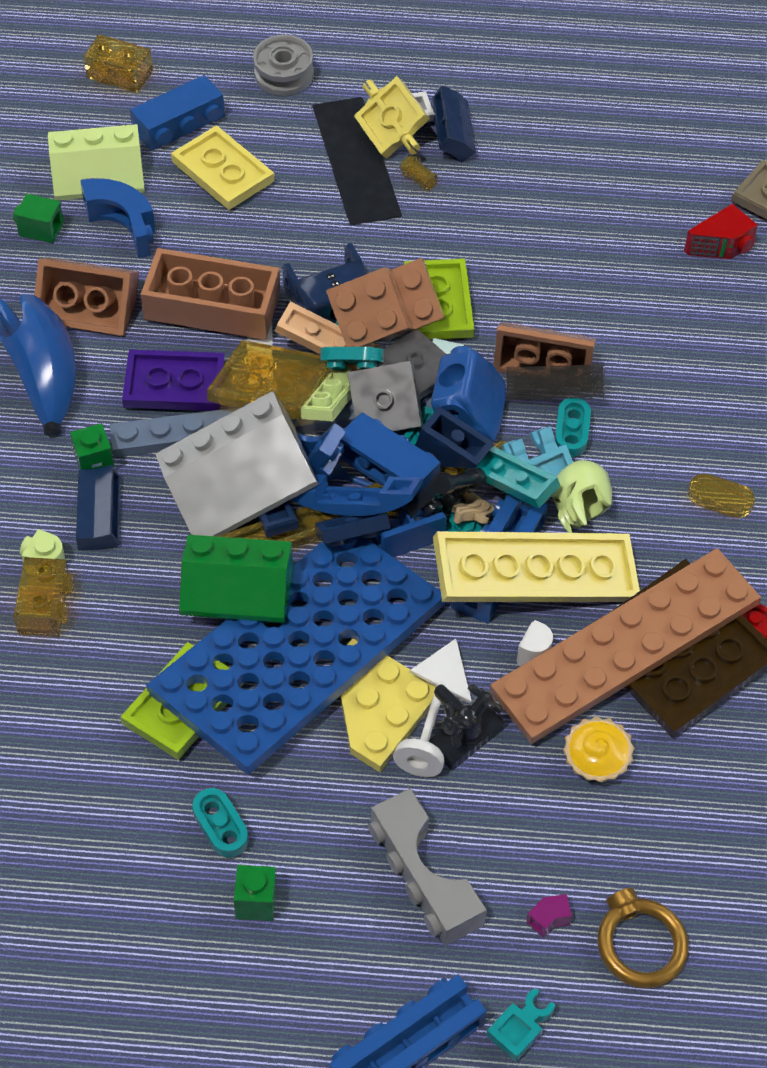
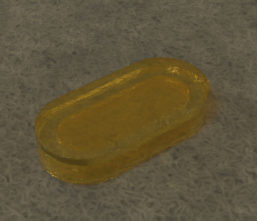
M710 474L694 476L688 488V497L695 505L735 518L747 516L752 511L755 501L753 492L747 486Z

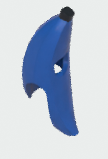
M22 294L20 296L23 312L22 322H20L8 304L0 299V341L15 364L32 406L43 425L44 434L47 436L62 434L60 424L68 412L75 389L76 363L70 336L59 316L39 297L31 294Z

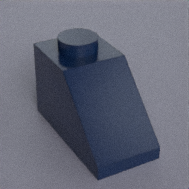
M439 406L421 428L415 446L424 452L433 454L441 462V467L477 468L495 442Z

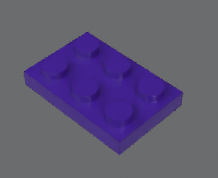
M129 349L122 396L123 408L220 410L225 353Z

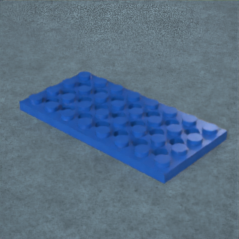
M361 536L348 538L347 543L339 546H329L321 542L294 564L285 621L280 627L268 628L265 626L268 623L267 621L226 619L146 684V688L151 697L161 702L173 715L178 717L239 769L249 775L442 608L446 602H442L440 590L367 538H362ZM343 561L355 563L352 567H340L338 564ZM367 579H376L380 583L367 586L363 582ZM321 580L331 583L328 587H317L314 584ZM394 597H400L405 600L403 604H391L388 601ZM343 599H353L357 602L352 606L339 604ZM296 600H302L307 603L304 607H292L290 604ZM371 617L382 620L378 625H368L364 621ZM320 619H328L333 622L329 626H317L315 624ZM345 638H354L358 641L355 645L345 646L340 643ZM297 639L308 642L304 647H293L290 645L292 641ZM246 641H254L258 644L253 649L240 647ZM324 658L334 662L328 667H319L315 664L318 660ZM218 660L220 662H229L232 664V667L227 670H218L213 665ZM271 660H278L283 663L279 668H267L265 666ZM295 680H305L309 683L304 688H293L290 686ZM247 681H252L258 684V686L252 690H243L239 687L242 683ZM205 682L207 684L203 691H190L188 689L195 683L204 684ZM221 701L232 706L226 712H217L213 709L214 705ZM272 701H278L283 704V707L279 710H268L265 708V705ZM245 723H253L257 726V729L253 732H241L239 727Z

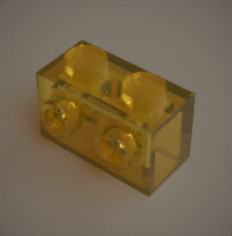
M98 34L84 55L87 78L139 93L153 71L151 49Z
M24 558L13 615L18 634L60 637L62 624H67L69 619V603H66L67 594H72L74 590V574L69 573L66 559Z

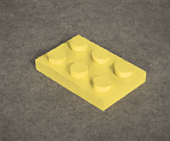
M217 125L171 153L172 162L228 210L275 181L273 171Z

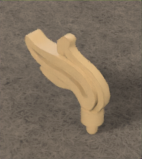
M466 492L463 495L466 504L459 503L453 505L452 512H455L453 521L457 524L462 521L471 520L488 524L489 517L493 515L494 511L493 505L481 499L474 492Z

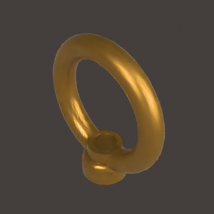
M632 887L622 889L609 896L606 902L610 910L602 919L597 936L598 950L607 969L622 982L638 988H655L672 981L685 966L689 950L687 933L680 919L663 904L650 899L638 898ZM638 914L650 915L660 920L669 930L673 940V953L669 962L663 968L654 972H639L626 966L617 956L613 946V933L620 921L629 920Z

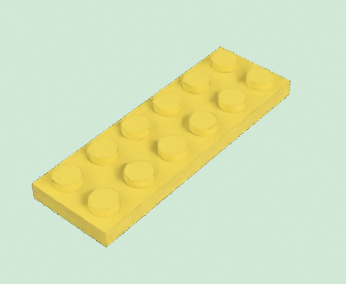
M437 531L433 536L442 602H625L640 591L629 534Z

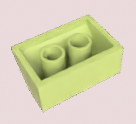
M137 124L48 132L55 200L83 198L80 180L90 178L120 181L132 186L140 193H145Z

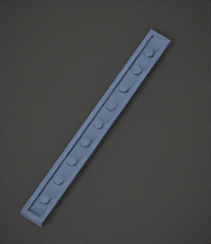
M433 391L420 399L421 410L424 406L432 408ZM352 398L334 421L301 419V407L308 399L281 402L288 411L296 432L299 434L328 430L334 423L341 428H346L355 419ZM242 407L110 424L114 458L159 452Z

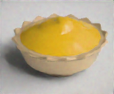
M595 716L591 720L582 719L579 725L572 726L570 734L565 736L566 745L563 751L567 756L566 763L573 768L574 773L582 775L586 780L603 782L607 779H616L619 774L627 771L628 765L633 761L632 753L635 747L631 743V735L625 732L622 724H615L611 718L601 719Z

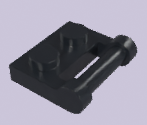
M471 468L465 473L457 475L449 473L439 474L403 508L410 518L424 515L429 517L439 512H444V514L452 512L453 505L461 503L459 499L471 488H479L485 484L486 474L481 468Z

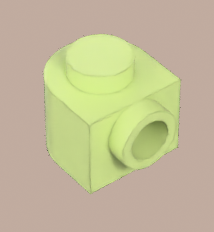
M37 529L33 537L26 536L20 547V554L22 555L26 571L43 577H51L59 574L64 569L66 563L61 540L56 535Z

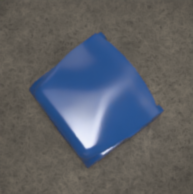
M457 346L451 350L450 354L444 355L440 359L431 400L432 408L435 412L440 406L494 442L503 416L505 381L496 368L476 350L466 346ZM450 410H455L457 413H451Z

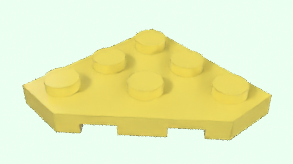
M353 638L348 645H355L358 641ZM388 655L340 695L350 753L378 772H381L392 759L398 743L407 739L429 712L436 688L435 685L410 673L409 668Z

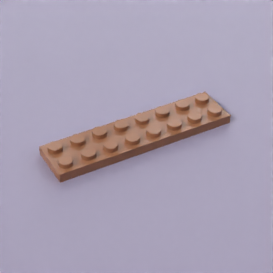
M716 548L490 684V692L532 745L760 604L761 596L722 552Z

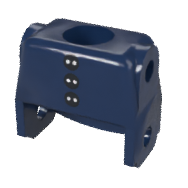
M350 243L344 247V265L300 279L297 278L290 263L284 264L282 266V279L285 292L290 301L336 323L337 319L326 290L366 275L362 260L353 244Z

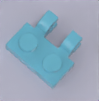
M551 426L529 433L534 445L541 452L540 455L528 459L522 438L501 445L503 451L554 476H557L567 465L573 463L567 445L557 447Z

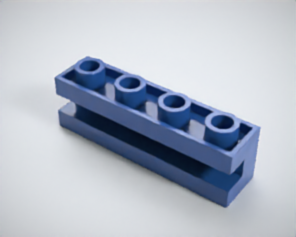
M508 494L505 500H498L492 515L494 517L491 524H485L481 532L540 533L546 521L548 504L544 503L538 509L534 506H527L522 503V500ZM451 602V608L489 624L500 602Z
M459 974L450 980L443 978L433 984L427 992L428 995L416 1003L415 1000H411L404 1004L396 1012L394 1019L385 1025L383 1022H379L372 1026L364 1034L365 1039L353 1047L346 1045L339 1049L332 1056L329 1068H425L483 1027L487 1010L478 999L472 1001L468 996V986Z

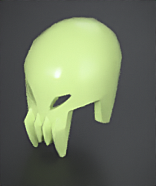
M579 460L567 465L556 476L558 477L560 487L552 494V498L559 511L558 518L568 533H572L571 527L578 529L582 525L586 526L588 520L603 514L611 507L612 486L607 471L599 464L587 460Z

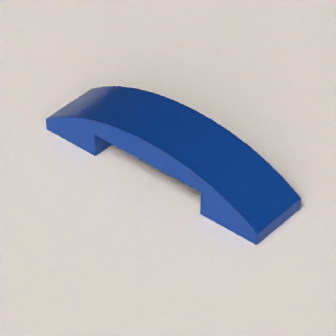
M314 474L319 485L290 500L313 510L343 516L375 515L395 510L412 501L423 482L422 477L389 476L382 488L328 486L326 475Z

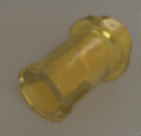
M407 156L400 165L403 176L412 178L425 191L432 189L437 183L438 175L420 163L421 160L418 156Z

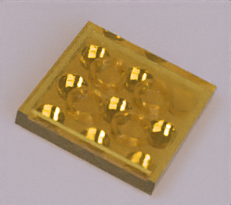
M242 340L207 389V401L220 403L223 406L242 408L274 391L288 411L290 418L300 420L301 407L325 380L331 370L326 369V363L320 362V355Z

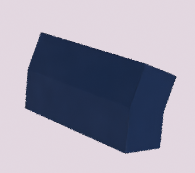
M442 85L432 97L439 149L454 155L462 162L476 153L468 101L457 91Z
M112 465L98 469L78 470L76 523L78 551L101 550L119 545L121 476Z

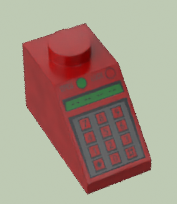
M732 203L688 230L684 252L687 255L732 259L740 253L748 252L753 247L758 224Z

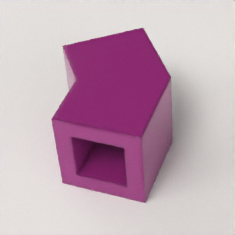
M567 894L543 897L528 912L526 924L543 938L556 927L569 926L572 914Z

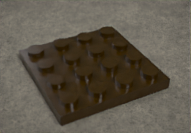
M684 559L682 562H680L675 567L667 571L665 574L657 578L655 581H653L648 586L640 590L638 593L633 595L631 598L623 602L618 607L632 600L636 596L640 595L641 593L645 592L646 590L650 589L651 587L655 586L656 584L660 583L661 581L665 580L666 578L670 577L671 575L675 574L676 572L680 571L681 569L685 568L691 563ZM741 615L625 688L672 738H675L767 670V639Z

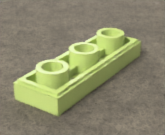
M346 366L345 370H332L301 407V419L335 420L352 398L347 373L353 372L350 367Z

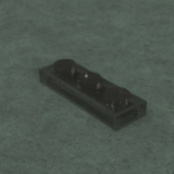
M605 364L506 367L507 400L605 397Z

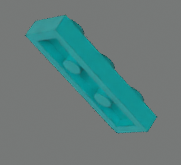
M494 446L477 466V468H481L485 472L486 483L538 509L560 487L558 477Z

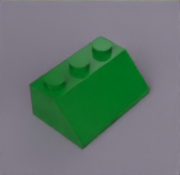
M188 534L181 565L179 614L284 623L294 572L292 542Z

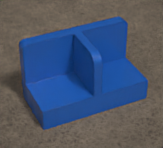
M404 506L399 507V518L389 521L390 529L382 530L381 534L372 537L375 545L392 557L434 544L433 536L436 532L446 531L447 518L445 514L441 512L429 517L424 515L410 518L403 508Z

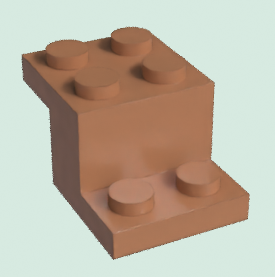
M423 258L394 269L384 267L326 290L346 347H363L379 340L389 341L415 329H420L445 319Z

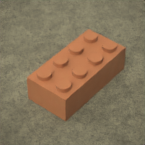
M157 248L141 292L143 317L145 320L266 340L280 296V270L277 267Z

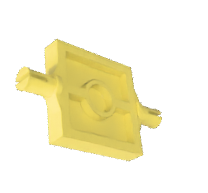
M396 76L390 83L380 89L376 87L373 80H367L366 83L368 85L363 83L362 88L370 98L354 117L385 158H388L403 144L411 155L416 154L415 149L419 151L420 145L415 141L413 135L430 120L429 116L399 77Z

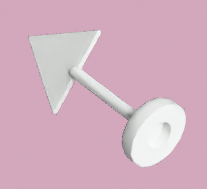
M456 639L409 671L436 687L439 684H443L456 697L469 704L472 702L470 692L467 689L468 684ZM435 694L421 738L405 739L399 742L393 754L394 762L398 767L415 776L434 777L440 774L444 766L443 753L438 747L429 742L441 704L435 697Z

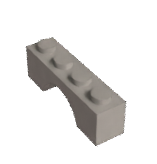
M410 788L371 807V823L368 824V828L374 841L377 844L383 843L388 852L386 857L393 872L396 875L401 873L406 881L405 890L414 905L420 904L426 914L424 921L433 937L438 935L444 946H447L483 927L487 910L468 879L452 880L439 877L428 870L420 860L417 849L428 834L429 817Z

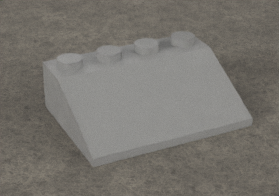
M274 391L156 453L163 477L191 535L220 537L319 485L290 415Z

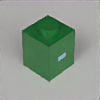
M26 193L21 204L15 207L13 213V220L17 224L19 236L53 244L64 223L61 201Z
M102 423L70 432L74 456L79 470L98 469L110 465L114 467L111 446Z
M237 865L234 892L236 919L274 921L277 891L276 867Z

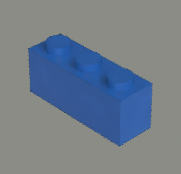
M203 75L130 109L132 125H138L139 139L150 151H153L224 117V96Z
M362 412L344 429L346 432L340 442L344 445L343 448L345 450L340 459L381 486H384L389 476L422 477L423 484L416 493L417 495L432 479L440 474L441 462L433 454L424 452L413 445L405 436L398 435L385 427L378 419H373Z

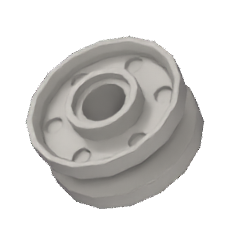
M276 35L261 41L254 50V76L257 85L263 91L272 95L288 96L305 90L312 83L314 76L312 65L313 53L305 40L293 35Z

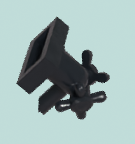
M439 684L434 690L435 697L444 705L447 717L434 724V728L440 731L431 737L429 742L440 749L444 755V764L451 771L505 729V721L498 715L503 710L502 706L496 703L495 698L490 692L483 688H478L475 684H471L467 688L477 696L471 705H464L443 684Z

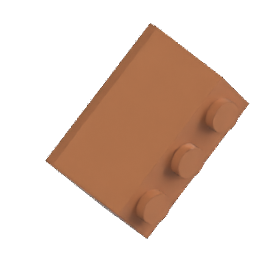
M51 257L38 259L34 295L44 301L59 316L65 327L124 336L136 303L139 271Z
M501 322L497 328L494 367L498 372L587 387L596 338Z

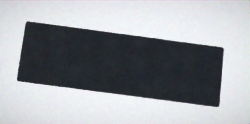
M362 97L312 105L350 225L402 216L383 157L354 117L365 106Z

